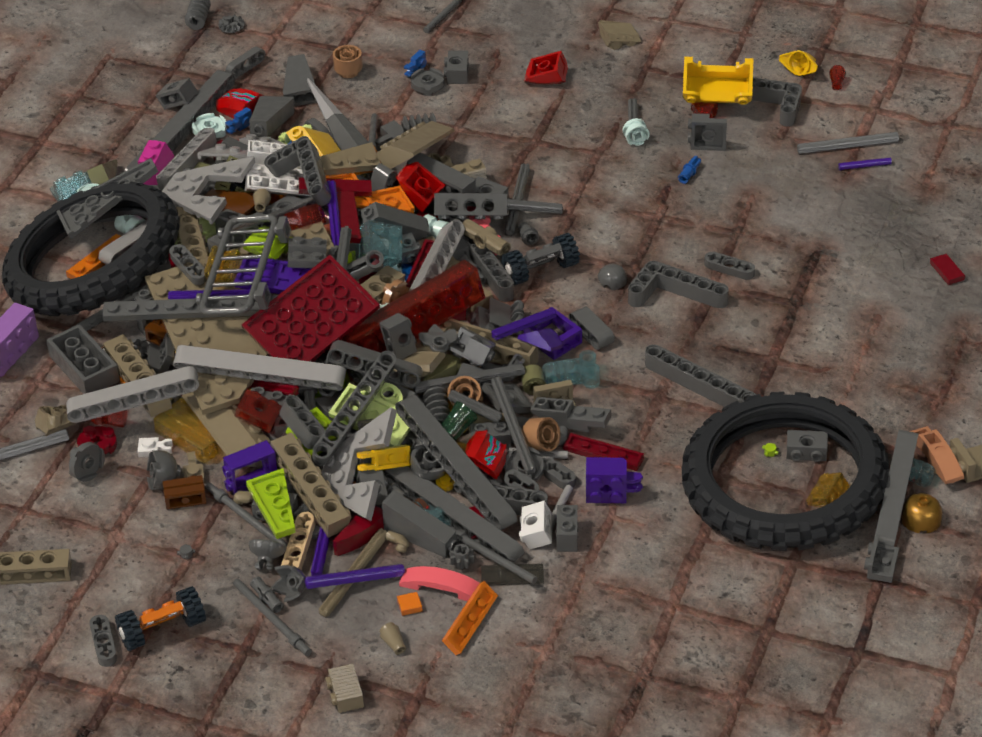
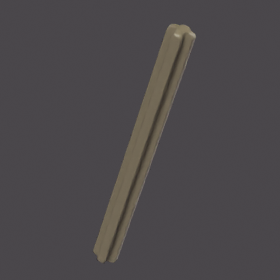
M382 528L377 530L347 571L360 570L366 567L386 540V530ZM353 583L336 585L320 606L319 614L328 617Z

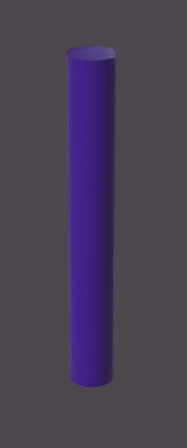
M890 157L839 163L838 168L839 170L890 165L892 160Z

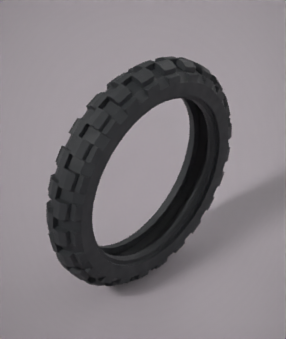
M112 182L110 185L99 188L94 186L89 190L79 191L72 194L71 197L51 205L50 209L42 211L34 218L31 224H27L20 231V235L13 240L8 253H6L2 266V283L8 296L14 303L33 308L35 314L48 316L67 314L69 316L79 314L80 311H91L100 308L104 302H114L128 291L132 292L141 285L140 283L145 280V276L157 272L156 269L159 265L164 264L169 257L170 248L176 243L180 218L172 199L151 185L140 184L139 182H130L129 184ZM114 191L113 196H122L123 200L94 222L123 215H137L148 219L146 228L139 239L125 253L104 267L89 274L64 281L46 282L34 278L35 270L43 257L57 243L68 236L56 211L60 210L61 213H64L71 206L84 203L92 195L102 198L101 192L104 195H108Z
M784 391L771 392L770 396L761 397L760 394L745 398V402H733L723 407L722 413L717 411L711 415L690 438V444L685 448L681 466L685 495L688 497L689 504L695 513L700 514L702 520L713 530H721V535L736 542L742 540L745 541L746 546L762 549L763 546L771 547L772 551H787V548L797 547L798 551L812 549L814 544L821 543L824 546L838 541L841 534L844 536L851 534L861 527V523L869 520L876 512L877 505L883 501L889 477L888 454L885 452V445L880 436L874 433V428L864 418L857 416L855 411L845 405H835V401L822 396L813 398L809 393L795 392V395H786ZM779 427H794L826 432L827 437L838 442L850 453L858 468L854 482L839 498L818 509L796 514L766 513L748 508L736 502L718 486L712 471L722 452L738 439L756 431Z

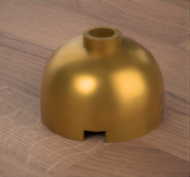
M919 493L910 496L903 504L901 513L902 523L908 530L915 533H920V531L931 533L937 530L942 521V508L939 501L929 494Z

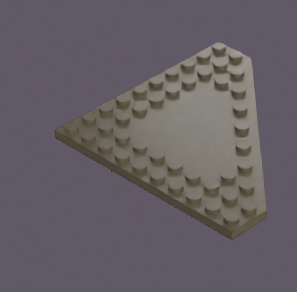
M322 221L292 230L290 233L291 237H303L304 239L319 237L327 240L326 257L331 247H334ZM240 247L225 251L223 257L255 254ZM288 252L286 254L282 253L277 260L288 261ZM215 255L198 260L206 269L207 280ZM243 259L222 260L219 270L239 269ZM191 262L184 264V266L186 267L193 265V263ZM178 267L144 277L153 300H168L169 291L204 290L207 283L206 281L201 285L193 284ZM237 273L217 274L215 283L234 282ZM223 286V287H213L212 290H244V289H242V288H235V286ZM251 316L162 319L175 352L177 346L186 345L268 356L242 328L241 324ZM197 372L199 387L193 394L202 414L205 415L241 403L245 391L251 387L254 380Z

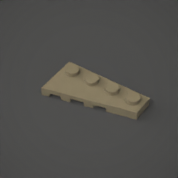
M372 142L320 156L325 175L373 171L380 163Z

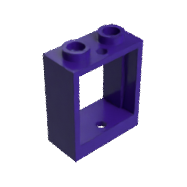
M557 310L556 318L524 330V333L541 330L552 323L564 332L559 336L563 343L562 348L550 352L538 347V349L553 360L582 343V328Z
M267 440L223 457L224 466H222V470L226 477L224 485L227 491H231L233 495L238 491H249L246 485L247 480L277 470L276 454ZM262 460V468L235 478V470Z

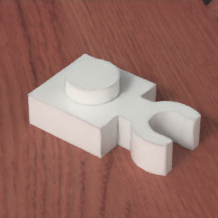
M159 437L139 438L138 457H149V453L152 450L166 451L172 454V439L159 441Z

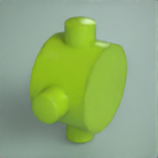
M767 443L762 446L766 457H773L779 453L776 451V444Z

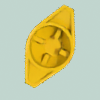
M797 50L779 56V61L795 75L810 74L818 69L816 59L807 52Z

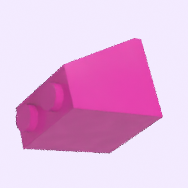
M148 140L138 160V164L151 158L159 172L143 184L158 185L156 176L175 157L166 142Z

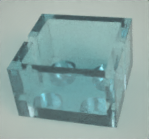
M368 220L359 226L361 234L359 258L365 256L371 250H378L383 254L384 266L393 267L402 261V226L389 223L384 225V222ZM371 258L369 262L372 263L376 258Z

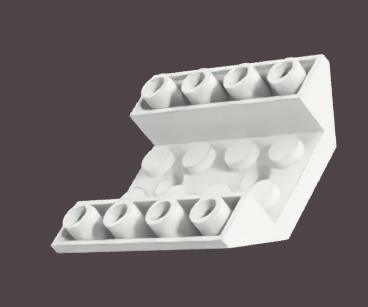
M248 140L247 157L254 156L255 164L245 177V191L255 192L258 189H266L270 194L286 196L290 194L295 197L304 198L311 196L299 194V177L304 178L301 165L280 177H274L264 164V160L268 155L287 144Z

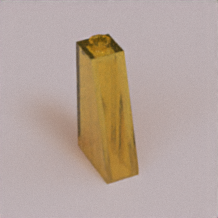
M183 398L172 404L171 409L153 418L157 434L165 439H172L173 444L186 453L195 451L196 459L203 464L218 454L217 442Z

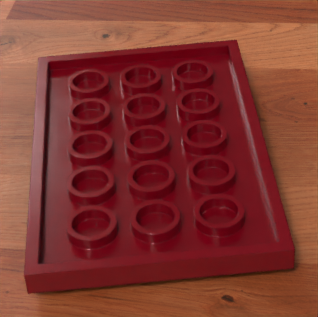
M328 255L270 301L268 309L259 310L241 325L269 356L313 362L330 349L333 342L341 340L380 308V304L331 255Z

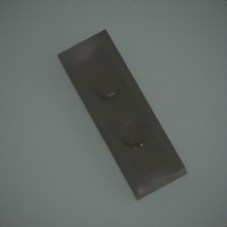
M516 564L538 578L535 584H544L543 564ZM501 565L481 566V582L485 581L489 586L532 584Z

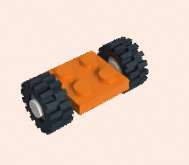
M191 586L176 592L177 603H174V600L164 603L162 608L156 611L154 608L142 612L143 615L140 616L139 620H137V616L132 609L115 615L117 629L125 648L131 651L145 645L142 630L176 618L180 613L188 627L205 622L204 606L196 589Z

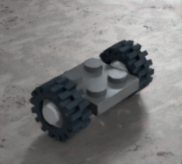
M570 233L556 236L552 239L553 243L544 245L543 249L540 250L536 248L526 252L524 257L519 250H514L503 254L501 263L512 278L514 286L529 280L528 269L554 261L556 257L557 262L560 263L562 268L576 265L580 260V252H578L579 248L576 246L574 237Z

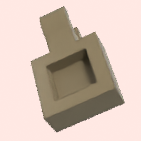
M195 451L187 452L189 465L183 466L184 478L202 475L203 483H205L203 463L197 464Z

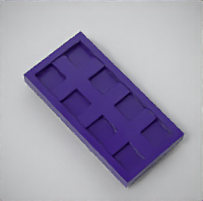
M243 259L239 269L257 268L260 259ZM268 259L261 282H267L270 293L280 294L312 268L288 267V261ZM256 272L237 273L234 282L253 281ZM252 285L235 286V288L251 289Z

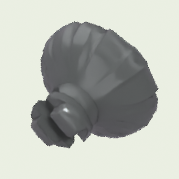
M263 539L249 541L250 551L258 557V561L254 565L257 570H262L263 564L267 562V570L273 571V559L284 555L287 549L286 545L276 541Z

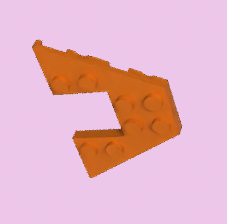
M373 171L325 176L326 179L359 180L356 175L370 173ZM401 186L372 191V197L355 196L356 208H365L374 202L414 213L415 207Z

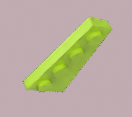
M284 468L247 480V488L275 538L279 539L296 533Z

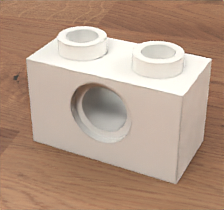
M541 501L522 507V516H520L521 531H519L522 543L525 542L529 550L552 544V512L546 502Z

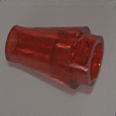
M835 65L829 71L832 89L841 90L846 71L843 66Z

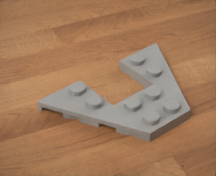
M247 134L246 137L239 139L240 142L248 145V140L284 144L269 136L257 137L255 134ZM216 144L215 147L198 152V159L214 156L217 160H227L229 156L242 159L247 158V150H241L238 146L226 147L225 144Z
M251 156L177 172L162 192L172 199L175 206L179 205L183 207L184 211L196 215L199 219L202 217L208 220L209 224H213L226 206V198L201 196L199 194L208 181L242 183L255 164V158Z
M392 407L344 440L329 462L323 465L322 477L329 481L334 494L339 495L341 504L369 521H372L380 483L374 480L352 484L358 462L357 453L389 447L397 410Z

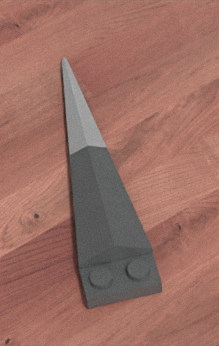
M307 78V83L339 149L345 150L367 144L366 138L322 91Z

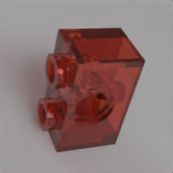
M247 389L234 416L270 433L282 406L275 400H269L261 396L257 391ZM255 408H261L263 411H257Z

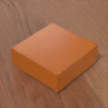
M417 592L397 596L402 616L422 612V605Z

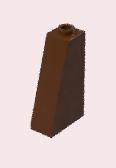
M211 189L203 195L225 197L227 204L222 211L229 209L243 215H252L257 212L254 208V193Z

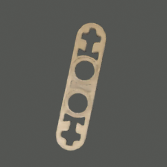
M302 512L296 517L294 523L296 533L290 536L281 566H291L292 563L293 566L302 570L316 525L314 516L310 512ZM299 535L306 536L303 540H296V537ZM294 551L301 552L300 555L296 557L291 556V553Z

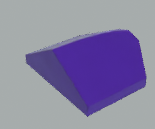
M550 328L518 335L517 338L550 352L563 346L558 334Z

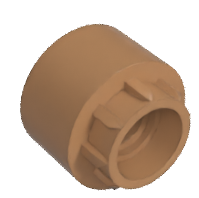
M343 45L333 51L334 70L343 78L357 76L363 67L360 48L354 45Z
M460 376L454 379L448 387V395L451 390L461 394L464 391L470 392L469 398L480 403L483 401L481 387L472 377ZM450 401L456 411L460 413L468 412V409Z
M531 418L521 429L527 446L539 452L553 451L559 444L560 428L553 418Z

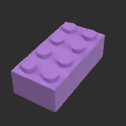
M14 303L0 317V378L5 375L7 370L16 363L20 356L39 337L33 308Z

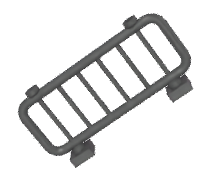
M271 214L236 216L226 223L225 228H218V237L221 240L203 294L197 293L196 302L202 314L208 316L244 314L252 309L255 302L258 303L260 310L268 309L272 295L267 282H261L275 235L278 236L280 243H288L291 227L287 216H280L279 219ZM271 222L269 229L232 231L233 226L239 223ZM268 232L265 242L227 244L231 234ZM264 245L261 255L223 257L226 247ZM260 259L257 268L219 270L222 260ZM256 272L253 281L215 283L217 274ZM252 285L249 295L210 297L213 287ZM247 299L246 304L239 307L207 308L209 300Z

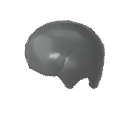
M607 264L598 273V280L603 287L608 285L611 290L622 288L628 281L625 270L618 264Z

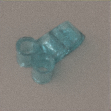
M591 350L582 351L579 354V358L548 362L542 367L546 384L571 380L573 385L583 383L589 389L597 388L600 385V367L597 365L596 353Z

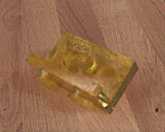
M212 246L206 268L204 269L206 278L209 277L218 249L217 246ZM238 249L225 251L223 257L240 256L241 254ZM222 260L219 270L236 269L239 260ZM235 273L217 274L215 283L233 282Z
M842 472L821 475L806 499L807 504L811 506L827 505L844 494L850 486Z

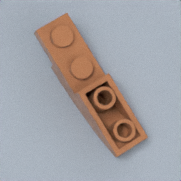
M926 426L909 431L919 434L917 447L927 456L928 465L945 484L964 479V474L955 455L936 429L931 431Z

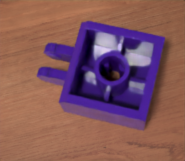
M586 457V503H626V492L637 493L642 490V474L639 472H627V460L624 458Z

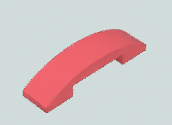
M427 566L406 568L399 582L400 587L419 590L421 586L458 593V599L464 601L469 600L479 585L478 581L461 573Z

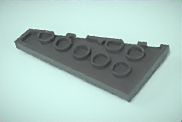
M150 158L95 188L110 185L112 182H118V184L139 182L143 184L159 171ZM114 191L108 195H104L101 192L102 198L92 195L84 203L75 204L64 213H61L60 210L56 212L70 239H73L123 200L122 196H113Z

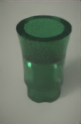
M456 401L451 412L441 425L456 441L478 417L466 405Z

